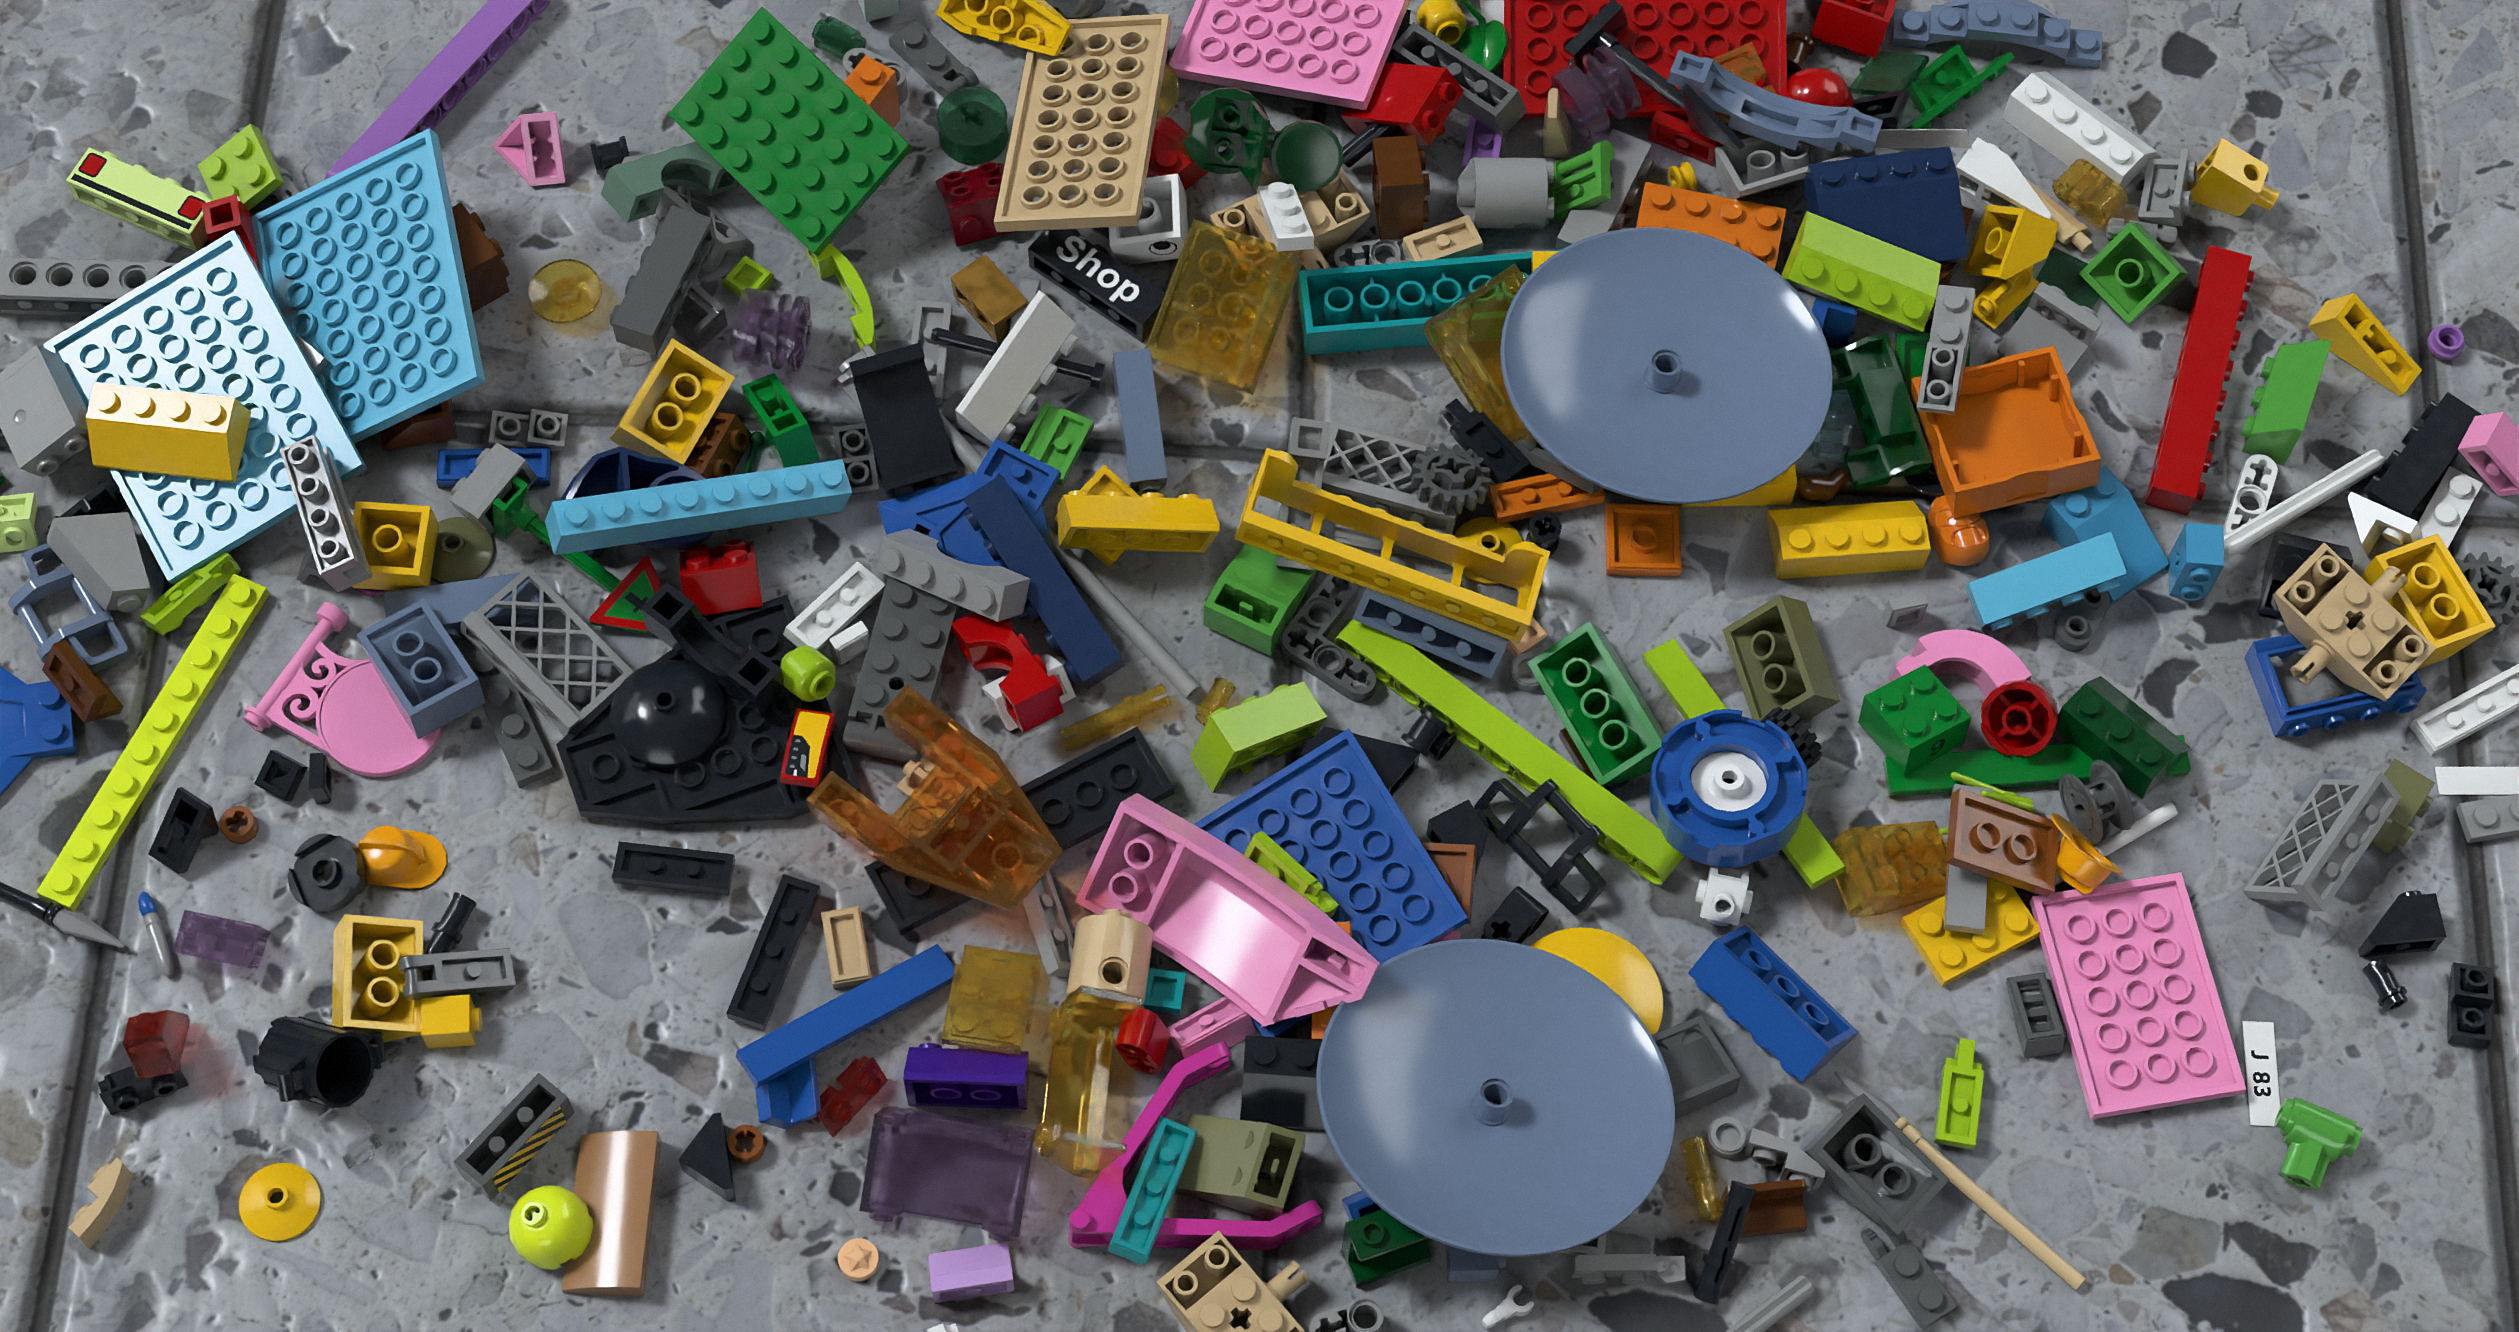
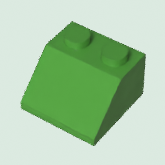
M2130 222L2079 273L2128 324H2131L2164 300L2189 275L2141 224Z

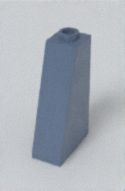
M1150 348L1113 353L1112 377L1129 487L1138 489V493L1142 494L1160 491V486H1164L1167 483V471Z

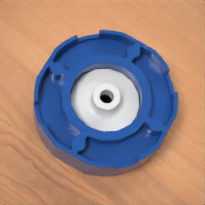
M1713 710L1679 723L1661 741V747L1651 769L1649 786L1650 810L1666 841L1681 854L1710 866L1742 867L1778 853L1796 833L1802 818L1807 793V768L1790 736L1773 722L1767 719L1764 724L1757 720L1743 717L1740 710Z

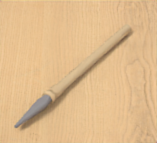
M1839 1071L1834 1072L1836 1077L1855 1098L1864 1093L1950 1179L1949 1181L2075 1291L2086 1278L1925 1140L1922 1137L1923 1135L1912 1124L1908 1125L1909 1121L1906 1117H1900L1890 1104Z

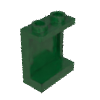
M1383 1209L1345 1222L1341 1252L1356 1288L1430 1262L1432 1258L1425 1241L1429 1237L1402 1224Z

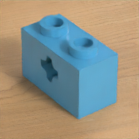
M2185 523L2168 556L2170 563L2168 566L2169 596H2178L2188 601L2207 598L2224 567V532L2222 525Z

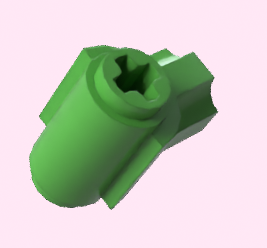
M2285 1097L2274 1123L2275 1127L2280 1128V1133L2284 1134L2283 1143L2289 1145L2278 1175L2286 1179L2288 1183L2300 1188L2318 1190L2329 1162L2334 1163L2338 1157L2342 1158L2344 1155L2348 1157L2353 1156L2361 1139L2363 1128L2356 1126L2357 1121L2298 1097L2293 1099Z

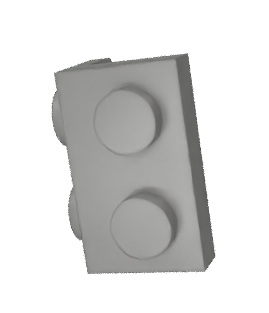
M2189 148L2181 149L2180 159L2148 158L2138 214L2140 222L2158 224L2159 226H2183L2185 212H2191L2192 191H2189L2190 183H2195L2197 179V162L2191 161Z

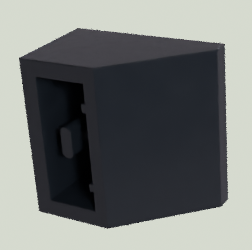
M2275 531L2265 564L2258 612L2282 618L2273 594L2323 543L2327 544L2342 560L2352 567L2354 560L2349 547Z

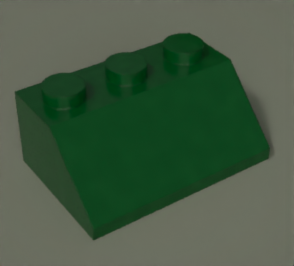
M2102 676L2086 682L2061 707L2058 714L2059 720L2056 731L2093 761L2103 760L2108 763L2119 775L2123 784L2141 799L2152 790L2190 749L2188 744Z

